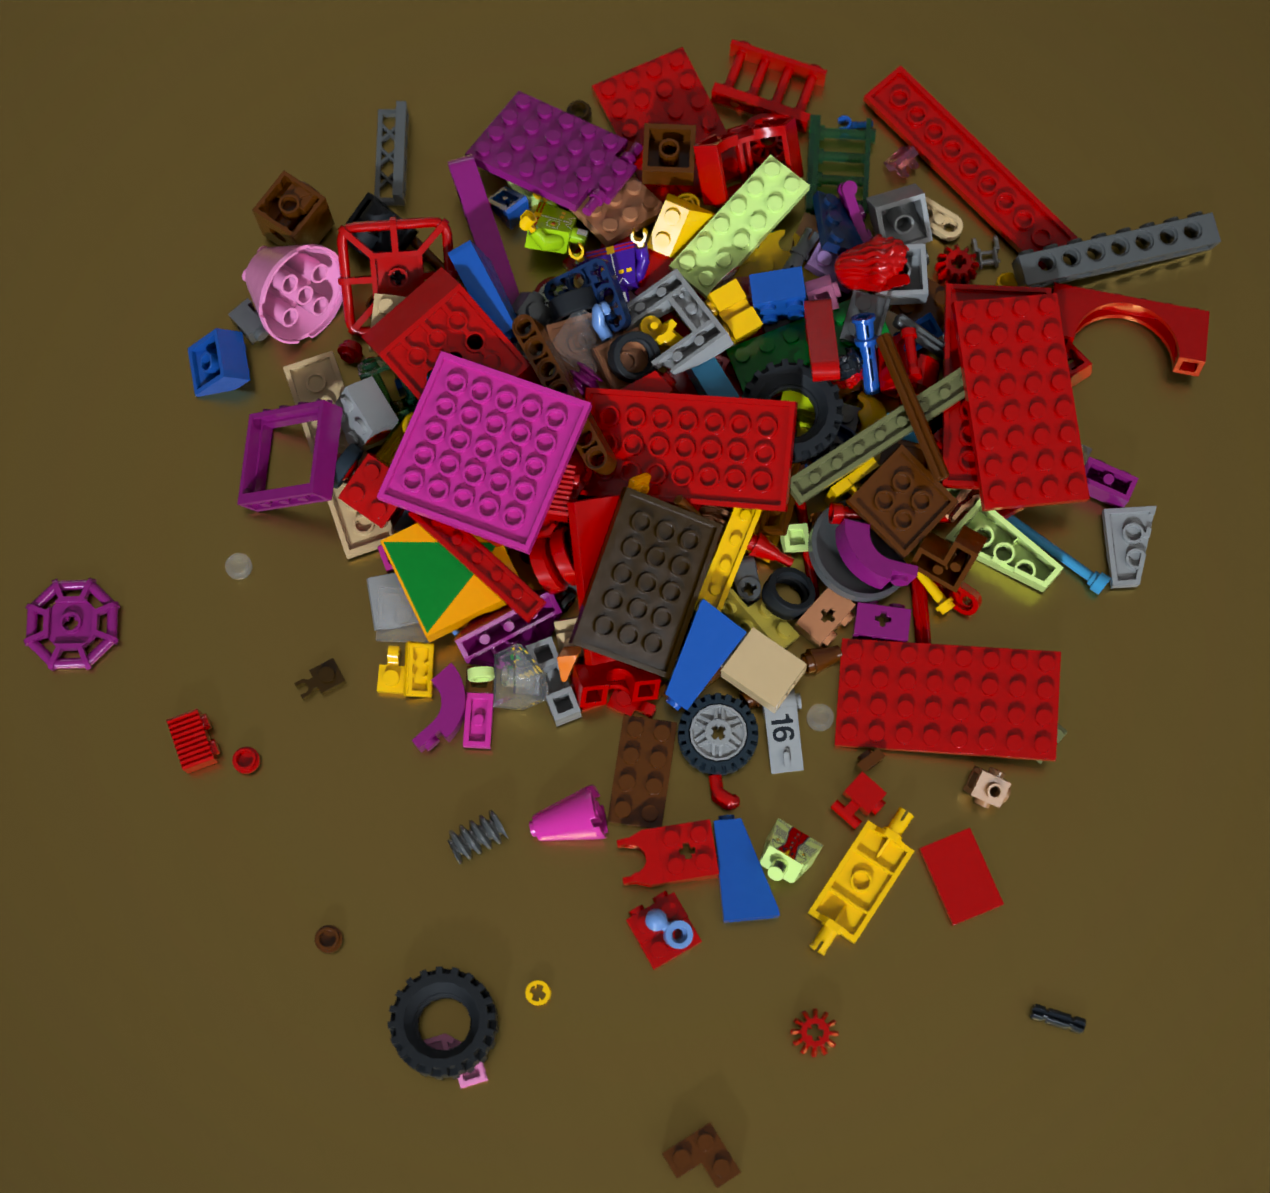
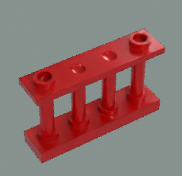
M732 39L729 56L735 58L725 83H714L711 91V102L750 116L773 113L783 118L795 117L797 131L806 134L811 114L805 110L815 84L824 87L827 70L816 64H807L752 46L747 41ZM744 61L758 65L750 88L746 92L734 88ZM768 68L782 73L773 98L770 100L758 96ZM791 76L806 81L798 103L794 108L781 103Z

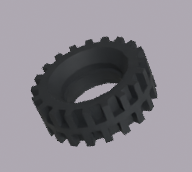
M787 358L782 359L779 364L773 365L772 362L767 364L766 368L761 372L758 370L752 380L746 384L741 398L770 400L779 392L791 390L800 392L810 400L814 406V424L808 432L794 438L792 464L801 463V465L808 463V460L818 459L832 445L843 419V399L839 398L837 384L833 385L831 381L813 382L811 366L803 364L804 360L797 359V362H788Z
M442 966L436 967V970L429 972L425 969L420 971L421 975L412 980L410 977L406 981L407 985L402 991L398 989L395 994L397 999L394 1005H390L389 1009L391 1018L388 1021V1029L391 1033V1043L397 1050V1054L408 1066L421 1075L434 1077L437 1080L449 1077L456 1079L460 1078V1075L463 1073L475 1071V1066L480 1062L484 1063L486 1061V1055L490 1049L494 1048L496 1044L494 1041L495 1036L499 1032L497 1023L498 1012L485 986L475 979L472 974H466L455 967L444 969ZM441 998H451L461 1002L468 1010L470 1016V1030L465 1040L457 1047L449 1050H436L428 1046L422 1040L419 1032V1018L423 1010L431 1002Z

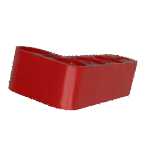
M831 298L804 301L806 341L809 347L812 381L840 380V365Z

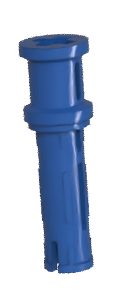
M859 313L851 318L856 330L854 343L859 348L860 357L863 359L864 393L866 395H874L881 392L875 350L878 336L875 335L873 322L876 320V316L874 313Z

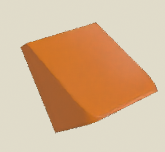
M579 646L564 647L558 655L557 661L562 682H566L573 672L574 665H576L583 648Z

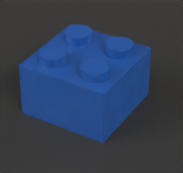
M802 266L749 275L753 307L763 324H774L782 319L800 320L804 318V301H807Z

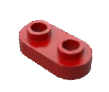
M934 581L947 599L950 597L954 599L953 603L956 606L953 609L959 613L972 615L981 606L982 597L980 593L964 581L956 593Z

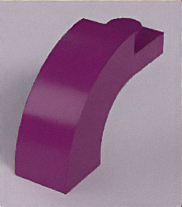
M844 519L835 529L836 545L843 562L864 583L874 588L882 589L888 582L895 586H907L917 577L918 566L888 559L876 550L870 538L869 524Z
M452 662L431 680L433 686L441 695V708L435 720L411 740L421 753L425 749L427 751L432 750L440 742L439 737L441 735L450 742L459 732L464 722L466 707L465 686Z

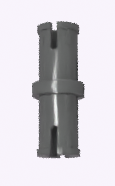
M805 228L797 245L791 248V255L782 269L799 267L809 260V253L819 239V234L816 231L808 240L813 229Z

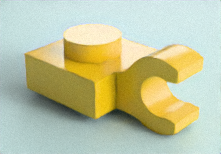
M388 645L387 665L379 664L378 693H404L405 666H400L401 648L399 646Z

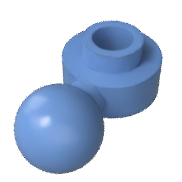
M652 909L646 914V926L652 931L662 930L664 940L670 947L683 949L691 943L693 931L688 923L681 920L669 922L665 912L660 909ZM675 929L681 931V936L678 939L673 938V931Z

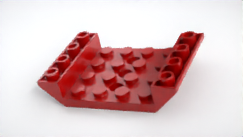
M442 267L361 336L418 400H420L427 384V374L433 370L441 351L449 354L459 353L463 359L542 386L531 364L460 283ZM478 335L481 337L483 345L480 349L473 350L468 346L467 340L470 336Z

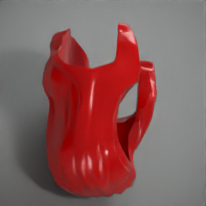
M876 234L869 241L856 245L842 252L837 257L834 265L836 278L847 289L878 293L889 291L894 287L910 284L909 275L898 274L907 263L906 253L909 251V248L904 245L903 240L895 239L892 236L884 238L881 234Z

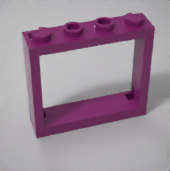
M318 398L315 402H298L294 406L281 405L279 409H263V412L249 414L237 505L259 512L331 501L343 408L332 404V400ZM318 420L310 483L265 490L273 428Z

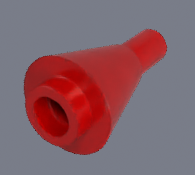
M760 531L756 535L752 534L747 546V555L771 561L775 560L787 567H791L794 561L793 557L781 552Z

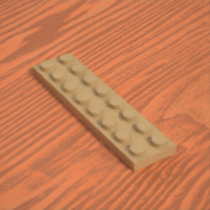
M333 351L283 367L295 405L298 402H315L318 398L332 400V404H335L345 389ZM318 420L302 423L312 456ZM340 428L338 453L342 454L349 444L344 431ZM367 450L363 452L358 462V467L367 456ZM351 477L345 480L338 489L333 488L332 500L328 501L347 559L378 549L377 547L382 545L380 540L395 534L391 520L386 527L380 528L338 498Z

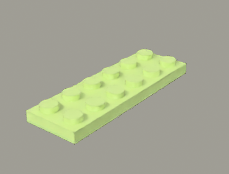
M770 155L669 265V270L673 271L677 268L689 285L706 299L710 291L727 273L744 263L810 190V185Z

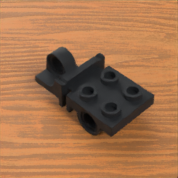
M368 192L345 225L352 222L389 220V217L402 218L376 196ZM416 229L397 230L399 250H406L419 231ZM390 230L353 233L374 252L392 251ZM347 240V243L351 248L367 257L362 251H360L349 240ZM396 270L395 274L391 275V279L395 280L397 284H401L402 279H406V276L401 274L399 270Z

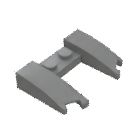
M677 268L627 303L631 313V325L627 331L639 327L641 320L647 316L661 318L675 310L692 332L651 361L652 365L657 369L664 366L671 369L670 372L673 375H677L710 360L734 345L727 331Z

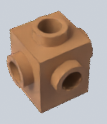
M975 765L963 790L976 797L974 802L989 809L990 805L1000 808L1010 795L1012 783L1004 779L1005 773L993 767H990L987 771Z

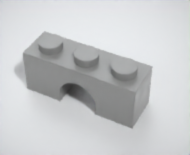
M550 636L527 645L526 649L531 657L530 660L533 659L544 672L538 675L537 678L556 727L582 717L572 687L568 680L562 682L557 661L558 652L552 637Z

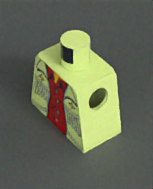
M778 818L766 838L759 863L768 869V876L772 880L780 881L783 878L789 883H794L812 866L823 845Z

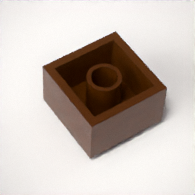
M645 123L642 184L693 186L695 161L693 146L696 139V125Z

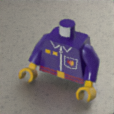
M634 228L631 233L632 241L585 252L586 257H583L584 247L582 243L578 242L581 251L577 254L571 251L570 246L568 247L570 257L576 259V267L596 258L610 261L626 304L630 302L628 291L639 288V282L644 279L650 264L648 246L644 243L648 235L646 228H643L644 237L642 238L636 237ZM599 266V270L596 271L597 275H601V272L604 270L603 266ZM607 288L604 292V297L613 295L614 298L613 290Z

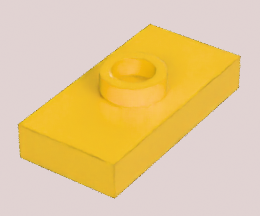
M405 643L403 696L432 697L433 684L431 680L433 679L434 643Z

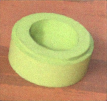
M478 666L467 669L468 680L470 682L492 681L495 678L494 667Z

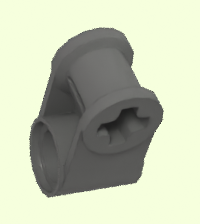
M744 555L732 584L736 594L748 607L760 600L761 585L754 556ZM749 589L750 593H753V595L748 596V593L745 592V590Z

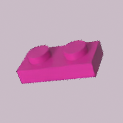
M466 693L464 748L491 749L494 694Z

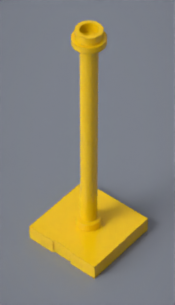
M874 457L829 489L824 499L828 506L831 502L837 503L852 495L880 466ZM910 552L903 560L910 564L914 555ZM918 572L917 578L939 605L935 608L937 612L940 611L944 615L956 606L953 603L954 599L952 597L947 599L931 578Z

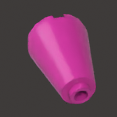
M593 784L588 785L533 814L532 821H529L532 836H537L539 841L596 840L607 838L605 834L608 833L607 818L603 804L600 805L596 800V797H600L597 788Z

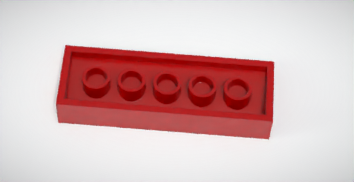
M604 495L567 502L579 612L620 495ZM584 649L585 665L594 666L617 661Z

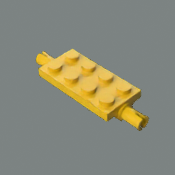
M899 807L889 825L883 828L878 827L869 820L866 822L808 911V914L819 920L823 925L809 945L813 950H816L820 942L823 941L818 953L824 956L837 935L843 936L853 944L856 943L914 853L913 849L902 842L903 838L901 837L910 821L914 818L910 812L901 821L906 810Z

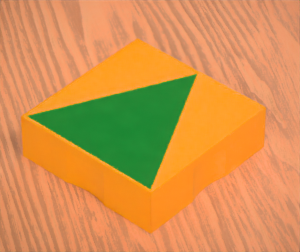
M417 523L380 540L429 643L465 626L469 621L478 616L492 613L507 606L504 601ZM472 534L518 576L504 546L495 547L482 537Z

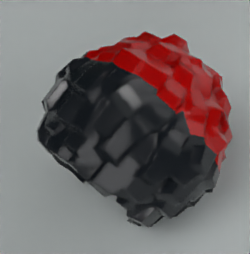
M850 347L845 348L846 355H839L840 380L831 381L833 385L837 384L842 389L854 388L863 375V359H861L857 351Z

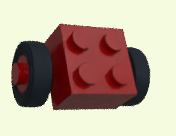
M353 443L342 454H337L333 488L338 489L345 480L351 477L338 496L340 500L380 528L387 526L397 510H401L394 526L396 532L416 524L408 515L410 511L380 501L377 498L390 467L388 463L375 454L368 453L358 467V462L364 451Z

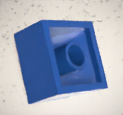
M216 328L187 348L195 396L201 397L236 390L250 381V369L247 362L243 332Z

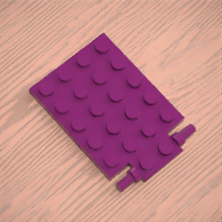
M518 91L468 149L465 156L473 154L477 167L574 212L589 196L590 200L583 207L582 212L590 216L598 206H602L603 203L610 204L637 169V166L634 165L636 157L643 150V147L640 143L636 142L628 152L623 153L627 148V139Z

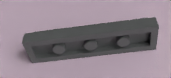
M396 101V109H378L374 196L389 206H405L409 129V110L406 101ZM384 117H396L395 126L391 130L384 125ZM389 138H392L395 141L394 150L388 153L383 149V144ZM391 161L394 164L393 173L387 177L382 172V167ZM389 184L393 188V198H381V190Z

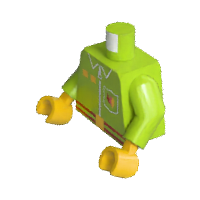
M532 192L536 199H542L543 202L539 201L534 213L526 210L520 216V228L527 231L525 248L565 254L571 242L576 244L580 242L585 246L589 231L575 228L577 217L573 213L559 208L557 203Z

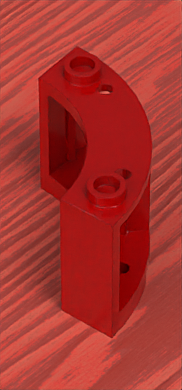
M795 117L762 120V123L748 128V124L739 125L727 129V133L720 135V137L713 134L695 144L693 148L704 205H714L715 208H722L755 172L750 141L782 136L786 167L802 178L804 171ZM735 146L741 183L727 188L721 153Z

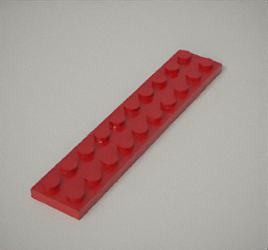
M901 65L864 96L863 101L1018 253L1028 249H1033L1034 252L1041 251L1043 247L1050 244H1058V247L1067 245V242L1078 238ZM1038 262L1039 267L1045 271L1047 266L1042 262Z

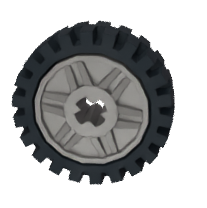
M721 693L704 695L703 698L696 699L689 709L685 710L678 726L679 747L685 760L702 773H708L709 775L719 774L722 776L734 773L747 764L756 750L758 743L756 718L747 705H744L740 699L733 698L732 695H721ZM714 729L717 732L720 729L724 731L722 740L719 737L716 740L712 738Z

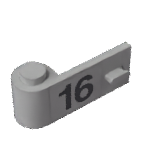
M794 688L775 714L762 706L766 723L771 774L804 770L797 709H802L800 693H795Z

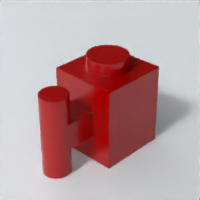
M862 771L842 794L849 802L845 807L837 799L830 808L851 827L856 829L862 822L854 815L857 810L865 817L871 812L876 815L886 804L882 799L887 793Z

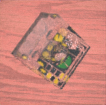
M514 644L494 654L493 707L525 710L546 701L549 690L548 683L546 682V673L522 644Z

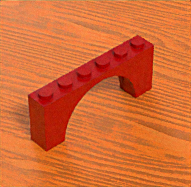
M1054 283L1052 293H1057L1066 352L1069 353L1076 334L1086 325L1107 318L1127 319L1147 327L1163 341L1171 356L1172 372L1199 376L1206 362L1210 311Z

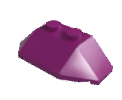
M545 590L535 591L547 604L529 623L523 620L508 605L492 613L483 614L472 619L454 638L465 662L479 666H490L501 670L509 665L503 658L505 657L506 659L505 653L520 646L524 649L519 651V653L524 650L527 652V645L552 636L555 629L554 620L560 619L562 614L554 595L549 594Z

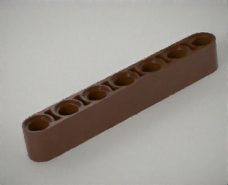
M527 314L517 316L512 323L513 333L542 386L561 393L567 389V395L584 400L543 325ZM531 325L530 331L525 334L526 328ZM543 346L542 353L537 355L538 349ZM555 367V373L549 377L550 370ZM590 411L576 448L588 468L601 475H608L615 470L617 459ZM592 433L591 440L585 444L586 436ZM604 455L603 463L597 466L599 457Z

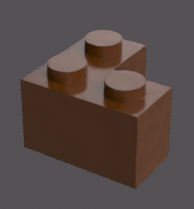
M964 525L952 544L930 531L910 564L918 566V572L956 593L988 538Z
M711 1122L662 1153L677 1179L699 1164L703 1165L716 1188H719L741 1173Z

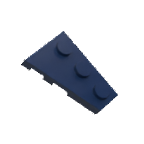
M817 190L812 199L821 249L840 255L842 252L862 244L863 241L840 198Z

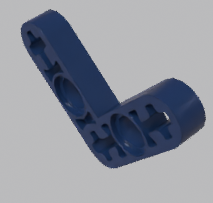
M596 258L546 283L544 295L548 301H551L560 294L578 289L574 285V277L578 273L582 275L584 280L580 288L592 287L598 304L606 301L604 299V292L607 288H611L614 292V298L608 305L609 307L618 305V308H613L614 310H611L610 314L604 316L610 331L622 332L631 325V315L613 265L607 259ZM599 266L604 267V270L601 272V275H597L596 271L599 270ZM567 286L568 289H563L558 292V295H554L557 287ZM617 315H621L622 320L619 321V324L614 323V320L617 319Z

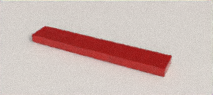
M411 511L408 513L418 525L527 623L547 604L543 598L472 534Z

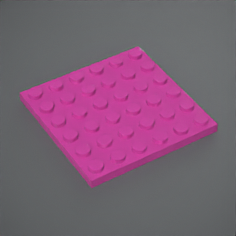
M441 351L381 485L377 498L388 504L530 555L591 411L592 404Z

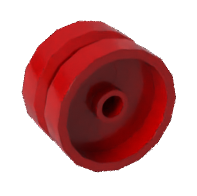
M563 526L554 530L550 538L537 539L529 555L533 571L545 591L554 595L567 590L569 584L576 586L570 527Z

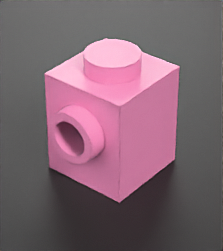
M830 274L805 282L808 300L831 298L832 310L839 308L837 297L842 296L838 282H832Z

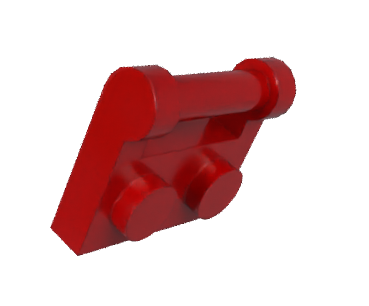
M914 327L903 328L900 334L892 338L906 369L905 345L908 365L906 372L912 384L922 379V370L918 367L915 344L917 332ZM878 346L876 356L881 392L888 395L897 390Z

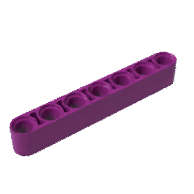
M473 154L447 161L473 242L491 260L511 305H513L520 293Z

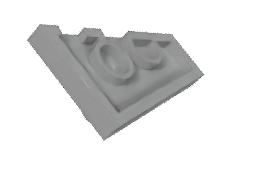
M1157 506L1103 509L1102 519L1111 589L1138 587L1140 585L1147 544L1152 530L1153 516Z

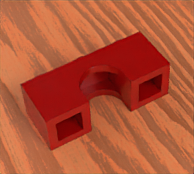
M612 661L594 666L582 664L574 665L571 687L579 707L606 705L609 689L624 690L628 693L632 702L658 699L661 677L620 661Z

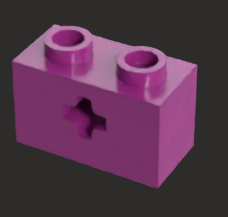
M877 601L858 602L855 608L852 639L908 642L912 609H905L904 605L897 603L883 606L878 605ZM879 617L884 618L885 626H880Z

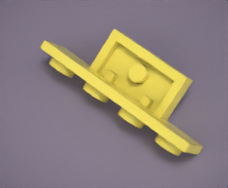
M730 588L722 611L747 633L754 627L784 649L800 637L787 620L773 615L766 608L762 598L748 607L736 592Z

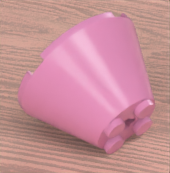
M322 245L262 246L258 249L257 254L251 259L248 267L242 274L263 327L269 335L283 343L297 344L299 340L308 336L310 338L317 336L331 323L343 301L341 285H338V278L340 277L338 255Z

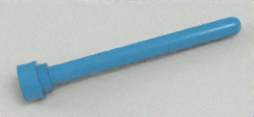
M1014 515L1006 519L1036 545L1087 580V584L1091 586L1090 590L1097 595L1101 593L1111 579L1103 572L1100 574L1095 571L1094 573Z

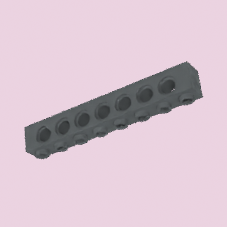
M1202 211L1188 215L1185 219L1179 220L1178 217H1172L1158 225H1155L1154 222H1149L1135 230H1131L1130 227L1120 229L1113 235L1107 236L1106 233H1100L1086 241H1083L1082 238L1073 239L1064 246L1058 247V244H1050L1037 252H1034L1033 249L1024 250L1018 253V257L1011 264L1018 286L1047 287L1054 285V283H1065L1211 250L1221 242L1213 212L1203 214ZM1184 230L1191 234V238L1185 235ZM1160 235L1167 239L1168 244L1160 239ZM1136 240L1143 244L1144 249L1136 245ZM1111 246L1117 247L1120 254L1114 253ZM1087 251L1092 252L1095 255L1096 260L1091 259L1088 256ZM1063 256L1069 258L1072 265H1067L1063 261ZM1038 262L1044 263L1047 266V271L1042 270Z

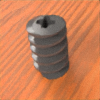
M489 810V820L479 815V825L473 820H469V830L461 824L459 825L460 834L457 835L452 829L449 830L450 839L447 841L460 865L462 864V854L470 860L472 859V849L480 855L482 854V844L490 850L492 848V839L501 844V835L503 834L506 838L508 836L497 814Z

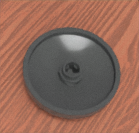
M846 500L837 502V503H843L844 506H848V509H852V508L845 502ZM829 507L824 510L814 522L808 539L810 561L821 581L836 594L856 602L879 601L893 594L900 586H895L888 582L882 589L874 588L861 581L847 568L836 545L835 529L840 524H830L828 520ZM853 520L867 524L864 520ZM870 527V538L876 550L888 559L906 563Z

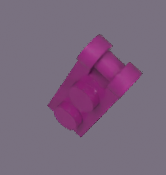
M851 180L842 182L837 186L838 197L863 243L873 237L871 231L866 229L863 221L865 219L864 209L861 204L857 203L855 197L858 189L857 185Z

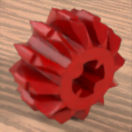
M958 244L954 246L953 250L947 246L944 249V254H938L936 259L938 263L935 264L934 269L939 272L938 280L946 279L945 285L946 283L970 284V280L976 279V271L979 269V263L975 261L976 253L968 254V246L964 250H960Z
M817 1008L812 1009L811 1019L805 1010L802 1011L801 1015L805 1022L795 1018L793 1022L800 1029L790 1030V1034L800 1035V1038L792 1042L793 1045L796 1046L803 1042L804 1046L800 1050L802 1054H805L808 1048L811 1047V1057L817 1056V1047H819L823 1055L828 1054L824 1043L832 1048L835 1047L836 1043L829 1039V1036L836 1037L839 1035V1032L830 1031L829 1027L834 1026L836 1021L831 1020L826 1023L825 1020L829 1015L826 1011L818 1018ZM811 1025H816V1029L822 1032V1035L817 1037V1041L812 1040V1035H807V1029H812Z

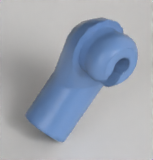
M602 301L600 304L596 303L592 307V326L602 343L613 337L604 318L605 315L611 312L606 301Z

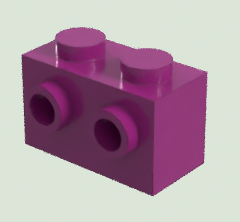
M1089 456L1084 464L1089 496L1115 508H1124L1129 502L1139 478L1124 470L1112 467L1102 460Z

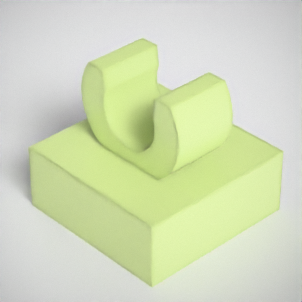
M807 523L789 524L787 535L780 536L783 553L808 551L809 530Z

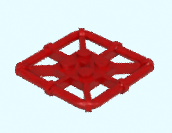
M389 217V220L352 222L345 226L341 225L337 229L339 231L337 235V249L340 269L338 285H341L344 320L349 329L348 333L352 336L354 334L357 336L365 334L371 326L362 325L373 311L372 302L358 320L355 321L352 285L372 283L373 299L375 293L407 297L436 272H424L423 253L440 233L442 234L445 271L456 280L458 272L448 255V252L453 250V238L447 219L438 217L396 219V217ZM435 227L418 249L399 250L397 230ZM390 230L392 251L374 252L353 233ZM347 240L370 258L371 275L351 276ZM396 270H399L401 274L406 276V279H402L401 284H396L395 280H391V275H394Z

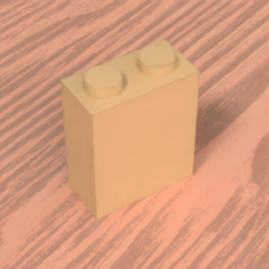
M753 627L738 643V648L733 655L730 654L721 665V677L775 714L806 672L807 664Z

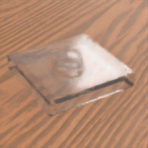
M586 310L574 312L567 319L552 343L560 357L580 371L577 365L579 361L586 364L596 373L599 367L590 349L602 344V341L592 326V314ZM611 331L613 334L612 338L620 335L617 332Z
M378 587L376 641L429 643L403 588Z

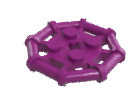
M91 577L88 580L53 579L52 584L33 602L27 603L25 607L27 609L26 638L23 640L25 646H29L48 665V669L52 671L70 668L92 669V665L114 644H118L117 628L120 604L114 601L96 583V579ZM82 590L80 596L64 595V591ZM92 593L103 606L95 609L87 601L89 595ZM57 594L58 599L55 601L56 603L51 608L42 609ZM107 613V630L104 633L99 631L100 616ZM38 615H42L43 631L37 633ZM74 617L78 624L74 629L70 630L69 627L65 626V622H69L70 618ZM96 637L104 639L87 655L85 648L93 644ZM48 638L56 646L52 654L40 643L41 640ZM63 651H78L81 658L60 657Z

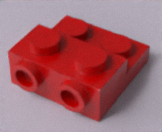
M667 891L656 895L652 898L654 904L647 908H644L643 905L637 906L628 912L630 918L626 919V923L653 970L702 942L675 892L668 894ZM652 909H660L667 915V921L681 920L688 923L693 931L691 943L683 949L670 947L664 940L662 930L652 931L646 926V914ZM675 929L673 931V938L678 939L681 936V931Z

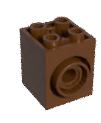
M285 170L252 209L263 236L278 246L319 244L335 224L326 198L311 185L298 180Z

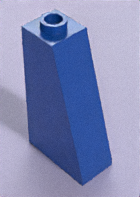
M471 240L448 252L469 295L513 345L516 344L518 340L513 333L512 323L517 316L491 260Z
M701 599L697 604L671 677L668 679L663 692L668 696L666 702L678 711L681 707L685 710L689 709L747 633L705 599Z
M735 815L718 816V820L713 822V831L719 869L718 879L723 923L778 918L780 916L779 908L742 819H735Z

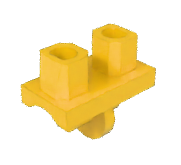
M647 316L639 324L640 331L650 335L657 342L661 353H664L683 339L674 330L677 323L672 319L661 323L659 318Z

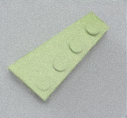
M980 499L945 538L946 541L953 544L964 525L980 533L988 539L976 560L1041 592H1044L1064 568L997 511H982Z

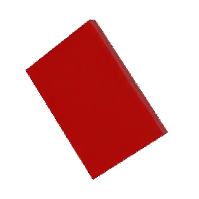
M971 828L919 848V852L952 926L1004 905Z

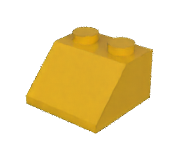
M668 193L647 242L648 248L668 257L676 258L715 216V213Z

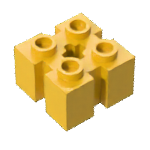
M737 279L709 293L706 298L707 300L704 301V304L729 334L734 343L732 346L754 336L763 325L755 309L747 301V296Z

